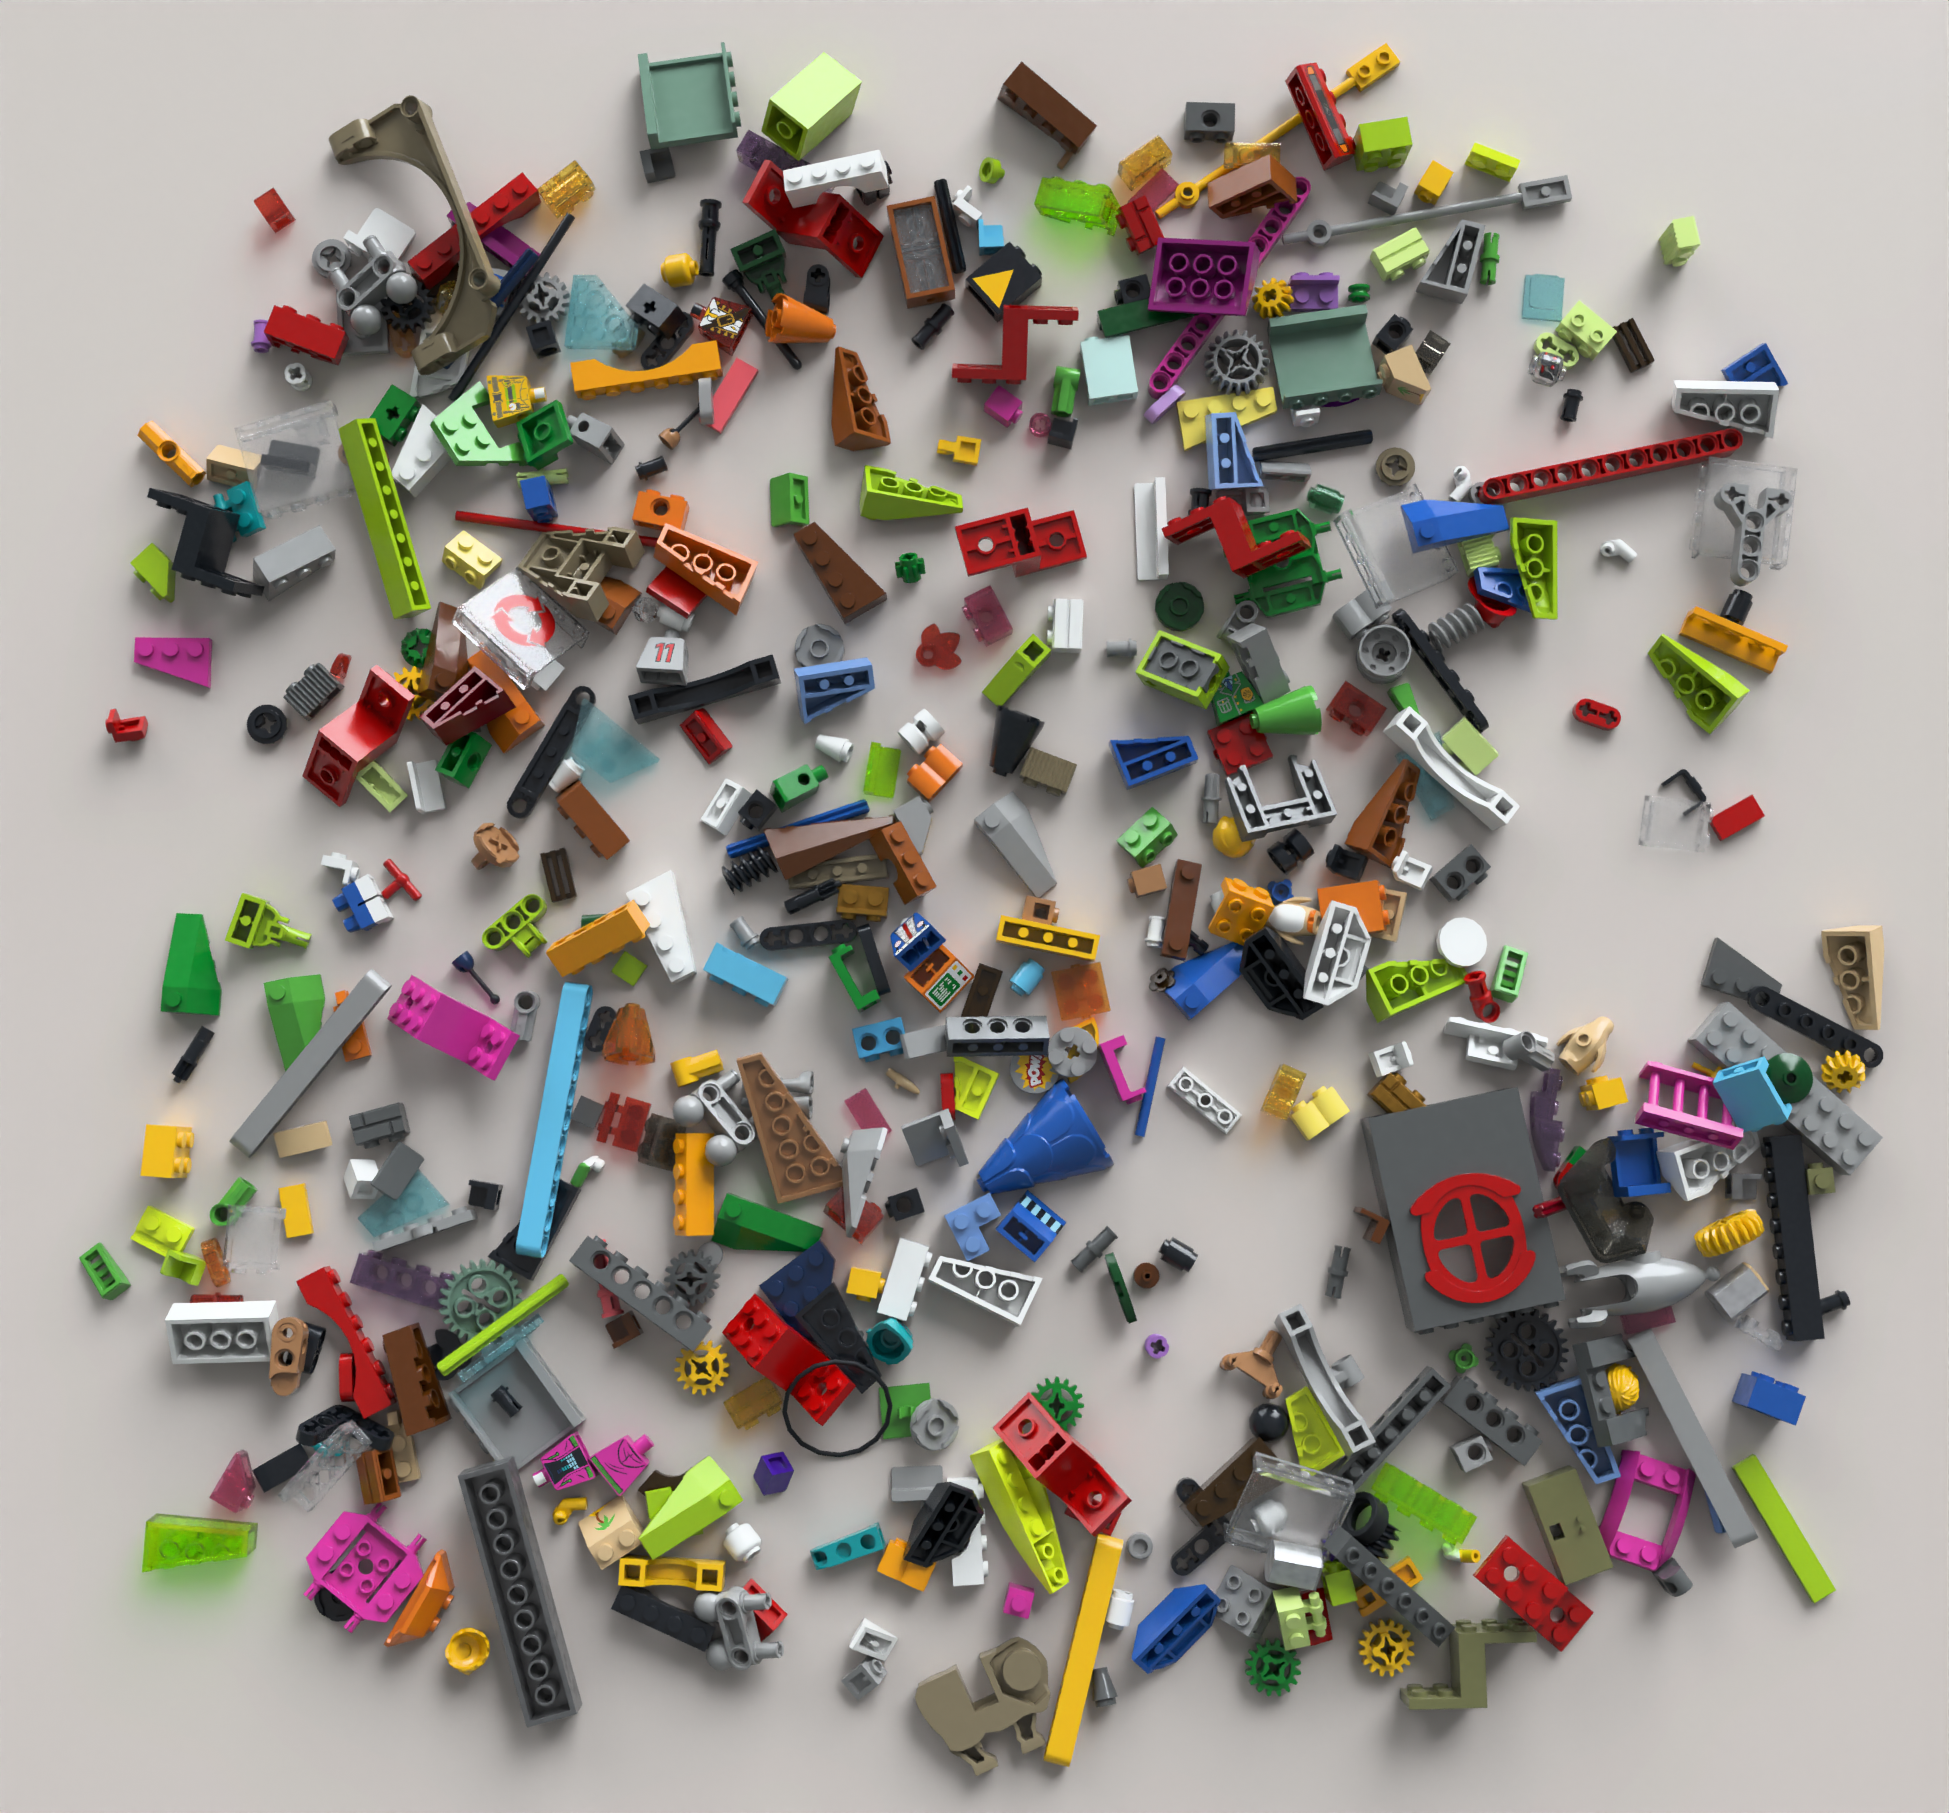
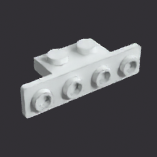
M1449 1017L1443 1033L1467 1038L1465 1060L1515 1071L1518 1059L1510 1060L1504 1054L1502 1045L1505 1039L1521 1032L1511 1028L1491 1026L1488 1023L1467 1021L1461 1017ZM1532 1033L1536 1042L1546 1047L1548 1038Z

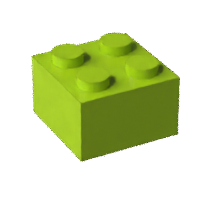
M1408 117L1358 125L1353 138L1356 145V154L1354 155L1356 170L1373 172L1378 168L1387 166L1390 169L1398 168L1405 163L1413 145Z

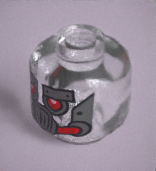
M1542 351L1538 356H1533L1528 374L1531 375L1533 382L1553 387L1557 381H1563L1567 367L1563 366V358L1561 356Z

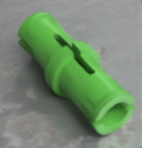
M1491 232L1484 234L1483 254L1480 255V262L1482 263L1480 283L1486 285L1488 275V285L1496 283V264L1499 263L1500 258L1497 254L1500 235L1497 233L1493 234L1492 243Z

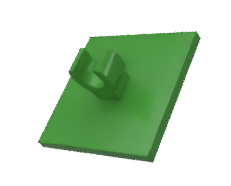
M929 1383L888 1387L893 1406L890 1423L883 1433V1439L912 1437L910 1431L911 1416L916 1407L923 1401L931 1399ZM880 1387L879 1397L883 1426L888 1405L884 1390Z

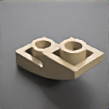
M327 1121L273 1133L279 1158L333 1145Z

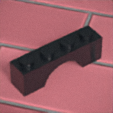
M621 1586L611 1607L616 1612L704 1652L719 1623L717 1621L712 1623L703 1622L697 1617L695 1612L674 1607L660 1600L643 1587Z

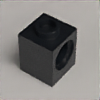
M1147 274L1118 281L1117 290H1114L1116 304L1123 305L1149 298L1151 288ZM1128 290H1135L1138 296L1129 297L1126 292Z
M1394 314L1375 336L1372 344L1387 355L1400 349L1410 337L1413 328H1411L1408 320ZM1389 331L1398 332L1400 338H1392L1389 335Z
M550 320L526 327L533 351L538 359L561 352Z
M756 789L738 811V814L742 817L740 822L750 830L755 827L760 831L778 807ZM755 806L763 808V813L759 818H752L750 816V810Z
M917 1187L888 1197L889 1202L885 1203L889 1218L894 1217L895 1221L925 1212ZM900 1198H907L911 1202V1209L906 1213L900 1212L897 1209V1202Z

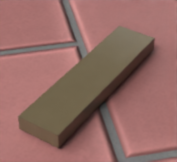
M877 854L825 860L789 878V890L813 888L815 885L831 878L835 881L840 880L842 884L889 878L887 860L880 861Z

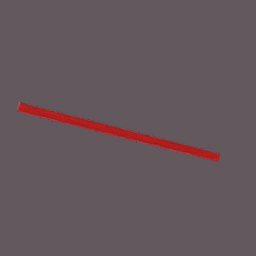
M456 511L455 520L538 532L572 530L573 534L586 533L585 530L589 529L464 511ZM594 529L595 532H602V531H604V530ZM638 535L642 546L656 547L658 538Z

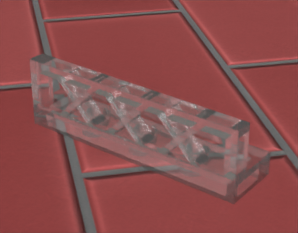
M353 1420L338 1426L281 1490L278 1496L284 1502L295 1498L307 1512L311 1511L372 1444V1441ZM353 1434L362 1443L358 1449H350L349 1438ZM336 1453H344L343 1466H335L334 1455ZM320 1470H328V1483H320ZM305 1487H313L314 1498L311 1502L302 1493Z

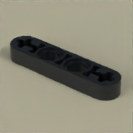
M845 919L769 927L761 932L760 943L765 949L770 951L848 943L856 938L857 928L852 921ZM845 924L850 929H853V932L849 933L848 938H844L843 934H835L837 939L831 940V925H835V930H842ZM818 927H824L828 930V936L823 941H818L814 937V931ZM795 929L803 933L802 941L797 944L789 940L790 932ZM786 930L785 940L787 945H782V940L774 941L773 946L764 941V938H767L770 932H773V935L778 937L782 936L780 931Z

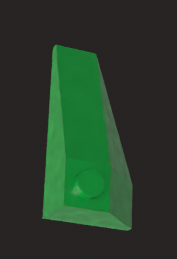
M176 913L162 987L161 1012L220 1016L222 989L220 982H218L215 970L216 965L212 959L209 947L210 941L202 914Z
M727 1193L719 1212L711 1241L736 1250L804 1252L820 1240L824 1228L737 1195Z

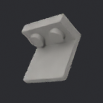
M949 1109L942 1110L901 1127L917 1166L946 1155H950L951 1159L956 1158L959 1167L969 1164Z
M1231 1565L1216 1592V1595L1221 1599L1220 1605L1217 1606L1216 1616L1246 1636L1260 1640L1276 1610L1272 1591L1277 1589L1264 1585L1236 1566Z

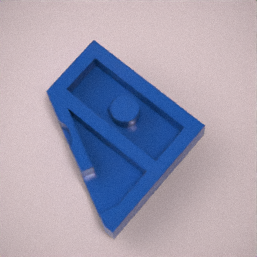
M1766 343L1760 344L1721 370L1727 381L1775 382L1777 386H1786L1788 384Z

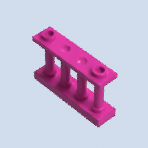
M1647 1061L1639 1073V1078L1650 1080L1648 1103L1644 1102L1635 1115V1124L1734 1150L1743 1138L1744 1129L1732 1125L1733 1118L1725 1104L1723 1103L1722 1123L1707 1119L1709 1096L1721 1099L1713 1085L1715 1078L1663 1065L1660 1062ZM1660 1083L1674 1087L1672 1110L1658 1105ZM1684 1090L1699 1093L1697 1116L1683 1112Z

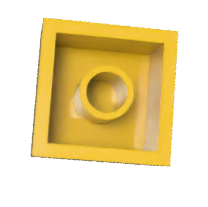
M146 1124L140 1176L187 1178V1173L190 1172L192 1166L191 1158H189L190 1148L194 1144L192 1127Z

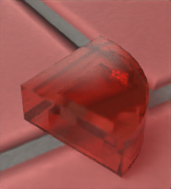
M340 653L334 660L330 673L335 677L344 679L352 658L351 655Z

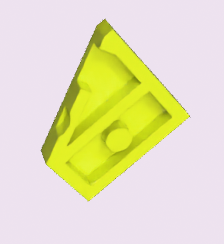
M954 1057L955 1109L979 1120L1000 1074L964 1057Z

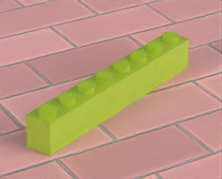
M376 418L355 419L338 429L393 618H412L430 610L431 605Z

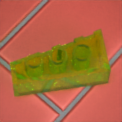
M1388 1462L1384 1464L1371 1487L1375 1491L1374 1496L1386 1504L1390 1500L1398 1505L1396 1510L1410 1518L1411 1514L1420 1518L1419 1524L1431 1532L1434 1528L1444 1533L1441 1538L1454 1546L1457 1542L1460 1544L1464 1543L1478 1518L1477 1515L1468 1512L1457 1503L1445 1498L1437 1491L1422 1484Z
M156 1513L146 1521L142 1573L155 1569H170L188 1564L197 1565L202 1562H217L247 1557L256 1549L258 1523Z

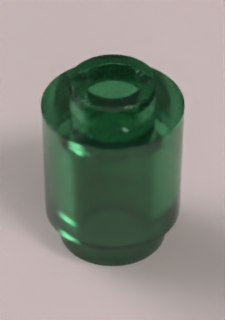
M1317 483L1315 488L1310 487L1306 501L1309 502V507L1328 514H1338L1343 505L1345 495L1340 494L1338 490Z

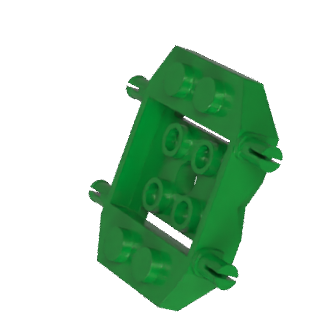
M1298 508L1247 521L1257 545L1269 540L1271 542L1280 539V535L1284 532L1294 530V532L1299 531L1307 537L1312 548L1290 557L1288 565L1284 568H1280L1275 564L1248 576L1250 589H1248V592L1234 595L1236 605L1243 601L1254 602L1259 610L1267 618L1321 605L1326 583L1343 579L1340 568L1329 572L1323 570L1315 536L1331 531L1329 521L1315 525ZM1312 577L1310 581L1263 592V588Z

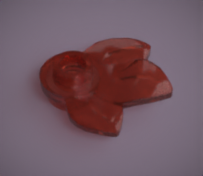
M935 623L931 624L921 634L922 644L916 650L917 661L922 666L932 667L935 665L942 670L957 667L961 664L962 660L953 652L958 647L960 635L954 632L940 634L938 626ZM926 651L933 653V657L930 659H926L923 655Z

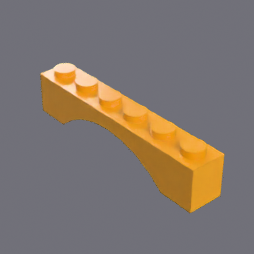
M717 340L692 344L672 362L646 371L619 370L604 365L596 359L570 363L574 391L577 397L583 400H592L597 395L604 394L606 396H617L624 391L639 393L643 392L645 388L650 387L664 389L668 388L670 384L679 383V385H690L699 378H711L712 381H715L718 377L723 376Z

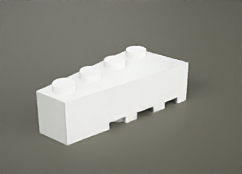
M670 870L627 892L626 895L630 901H635L649 922L650 926L645 932L670 981L673 984H677L696 974L697 970L675 875Z
M939 1256L927 1281L1019 1326L1043 1278Z

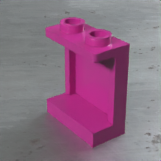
M1122 1035L1098 1045L1119 1102L1126 1101L1128 1105L1143 1099L1141 1094L1145 1093L1146 1089L1144 1087L1131 1092L1128 1088L1114 1050L1127 1045L1126 1038Z

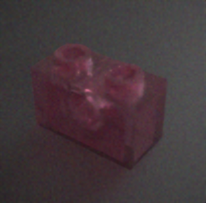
M991 585L964 598L965 606L962 607L966 619L968 621L972 619L976 626L973 632L979 642L983 641L987 647L1013 633V628ZM983 612H989L993 619L990 622H982L979 616Z

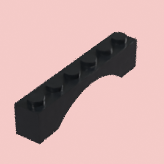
M772 654L748 661L722 673L688 682L687 686L675 685L650 689L629 695L628 698L634 719L639 725L781 684V680Z

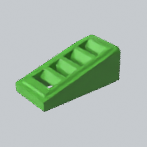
M1405 683L1392 687L1387 691L1389 698L1399 712L1410 706L1420 715L1410 684Z
M1507 945L1503 946L1490 988L1492 997L1509 1003H1513L1518 998L1528 957L1527 952ZM1507 956L1520 960L1519 964L1507 960ZM1505 966L1508 968L1515 969L1516 973L1506 970ZM1502 977L1512 979L1513 982L1502 979Z
M97 1243L79 1257L103 1299L113 1300L131 1287L127 1277L102 1243ZM100 1255L102 1257L94 1264L91 1263L97 1256ZM106 1264V1267L99 1272L97 1271V1269ZM111 1273L112 1275L104 1281L103 1278Z

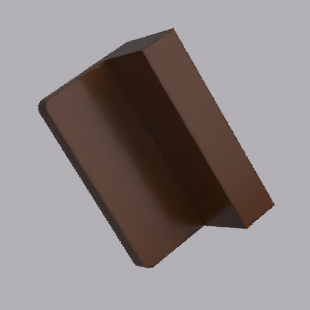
M1355 1207L1353 1212L1371 1220L1363 1239L1371 1243L1380 1244L1390 1221L1364 1208Z

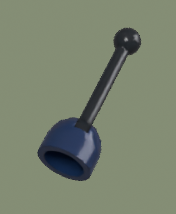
M468 951L462 953L452 962V965L458 971L463 973L469 972L488 994L492 1004L500 1002V997L493 994L473 970L474 959Z

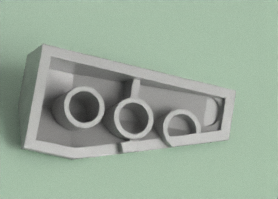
M1013 791L993 803L974 819L976 826L1035 897L1040 898L1057 884L1029 810Z
M886 1128L853 1130L850 1138H844L840 1152L844 1153L842 1177L846 1237L852 1238L857 1229L867 1197L864 1194L867 1193L874 1174L871 1171L874 1170L877 1160L880 1158L888 1130Z

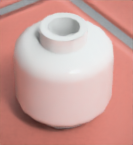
M735 1523L725 1531L727 1536L724 1539L723 1545L735 1561L747 1563L761 1551V1538L750 1524L738 1525V1523Z

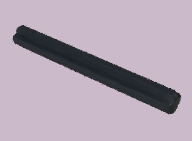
M1370 429L1254 447L1252 457L1255 462L1371 444L1373 434Z

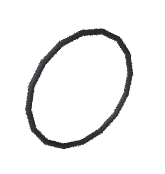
M833 1359L813 1364L795 1377L785 1392L782 1413L787 1431L800 1446L818 1455L844 1457L861 1453L880 1439L889 1426L893 1405L887 1385L875 1371L855 1361ZM834 1364L855 1366L872 1375L883 1388L888 1405L885 1423L875 1438L860 1448L840 1453L822 1451L803 1442L791 1428L787 1414L789 1396L798 1381L816 1368Z

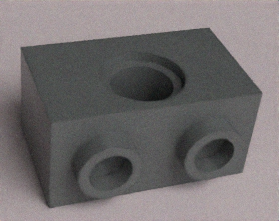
M1186 102L1184 111V140H1190L1193 143L1210 140L1220 144L1233 140L1235 132V103ZM1211 121L1215 124V126L1208 127L1204 124V122Z

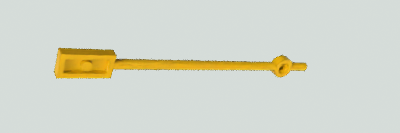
M1385 43L1347 69L1346 74L1349 78L1331 91L1336 99L1354 86L1361 92L1398 67L1400 60L1388 44ZM1297 113L1197 183L1183 182L1179 184L1174 198L1155 211L1156 217L1160 220L1178 207L1184 209L1194 207L1198 202L1199 193L1208 187L1209 182L1226 175L1302 123L1300 114ZM1190 191L1192 195L1185 196L1183 192Z

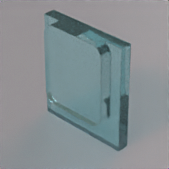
M1544 274L1525 275L1522 319L1561 322L1565 278Z

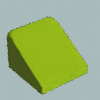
M624 951L611 972L634 987L647 968V965Z

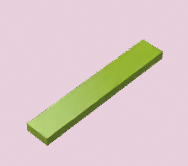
M1752 1454L1733 1465V1471L1811 1602L1816 1603L1836 1591L1756 1455Z

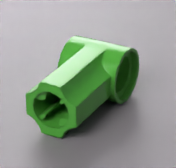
M1056 366L1051 414L1063 418L1072 416L1075 391H1078L1081 369Z
M238 1177L221 1201L212 1207L210 1211L211 1221L217 1226L234 1224L238 1220L241 1211L258 1190L249 1181ZM224 1207L229 1211V1218L226 1221L220 1217V1212Z

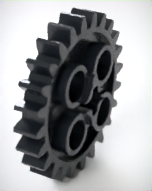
M1534 1309L1531 1315L1530 1312L1522 1313L1521 1315L1515 1310L1513 1317L1510 1315L1504 1317V1322L1499 1319L1495 1320L1499 1326L1497 1329L1489 1328L1494 1335L1493 1337L1485 1338L1491 1342V1346L1484 1348V1350L1491 1352V1356H1488L1486 1361L1494 1362L1490 1367V1371L1499 1370L1496 1376L1498 1380L1506 1377L1504 1385L1509 1387L1514 1382V1389L1519 1391L1523 1384L1526 1392H1530L1531 1385H1533L1534 1389L1539 1391L1541 1382L1549 1387L1548 1378L1558 1380L1555 1371L1564 1372V1369L1559 1364L1560 1362H1568L1566 1358L1562 1357V1353L1569 1352V1349L1562 1347V1344L1568 1340L1567 1338L1559 1337L1564 1331L1562 1328L1554 1329L1557 1323L1556 1320L1547 1322L1549 1314L1544 1313L1539 1318V1310ZM1528 1324L1532 1330L1531 1335L1528 1338H1523L1521 1329L1524 1325ZM1510 1333H1514L1522 1344L1530 1346L1529 1351L1543 1363L1542 1367L1537 1364L1532 1356L1523 1354L1524 1348L1510 1337ZM1507 1343H1512L1514 1346V1352L1510 1356H1505L1503 1352V1347ZM1543 1343H1547L1550 1348L1548 1355L1542 1357L1539 1352V1348ZM1529 1361L1532 1364V1370L1529 1374L1524 1375L1521 1370L1522 1364Z

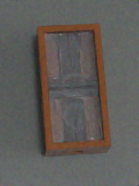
M935 196L887 205V217L907 309L955 299V286Z

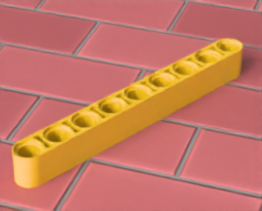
M1098 1534L1096 1537L1043 1761L1066 1767L1070 1766L1122 1551V1539Z

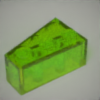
M1056 176L1051 178L1042 177L1034 202L1035 207L1042 216L1070 223L1071 220L1086 223L1085 228L1092 230L1093 226L1107 229V235H1115L1118 225L1115 216L1118 215L1117 209L1121 206L1111 188L1107 185H1089L1080 180L1070 182Z

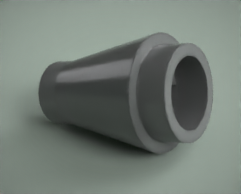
M1107 1667L1093 1669L1092 1701H1095L1096 1707L1117 1704L1115 1697L1118 1696Z

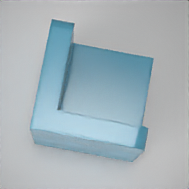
M978 219L979 256L994 255L1004 247L1002 225H983V219Z

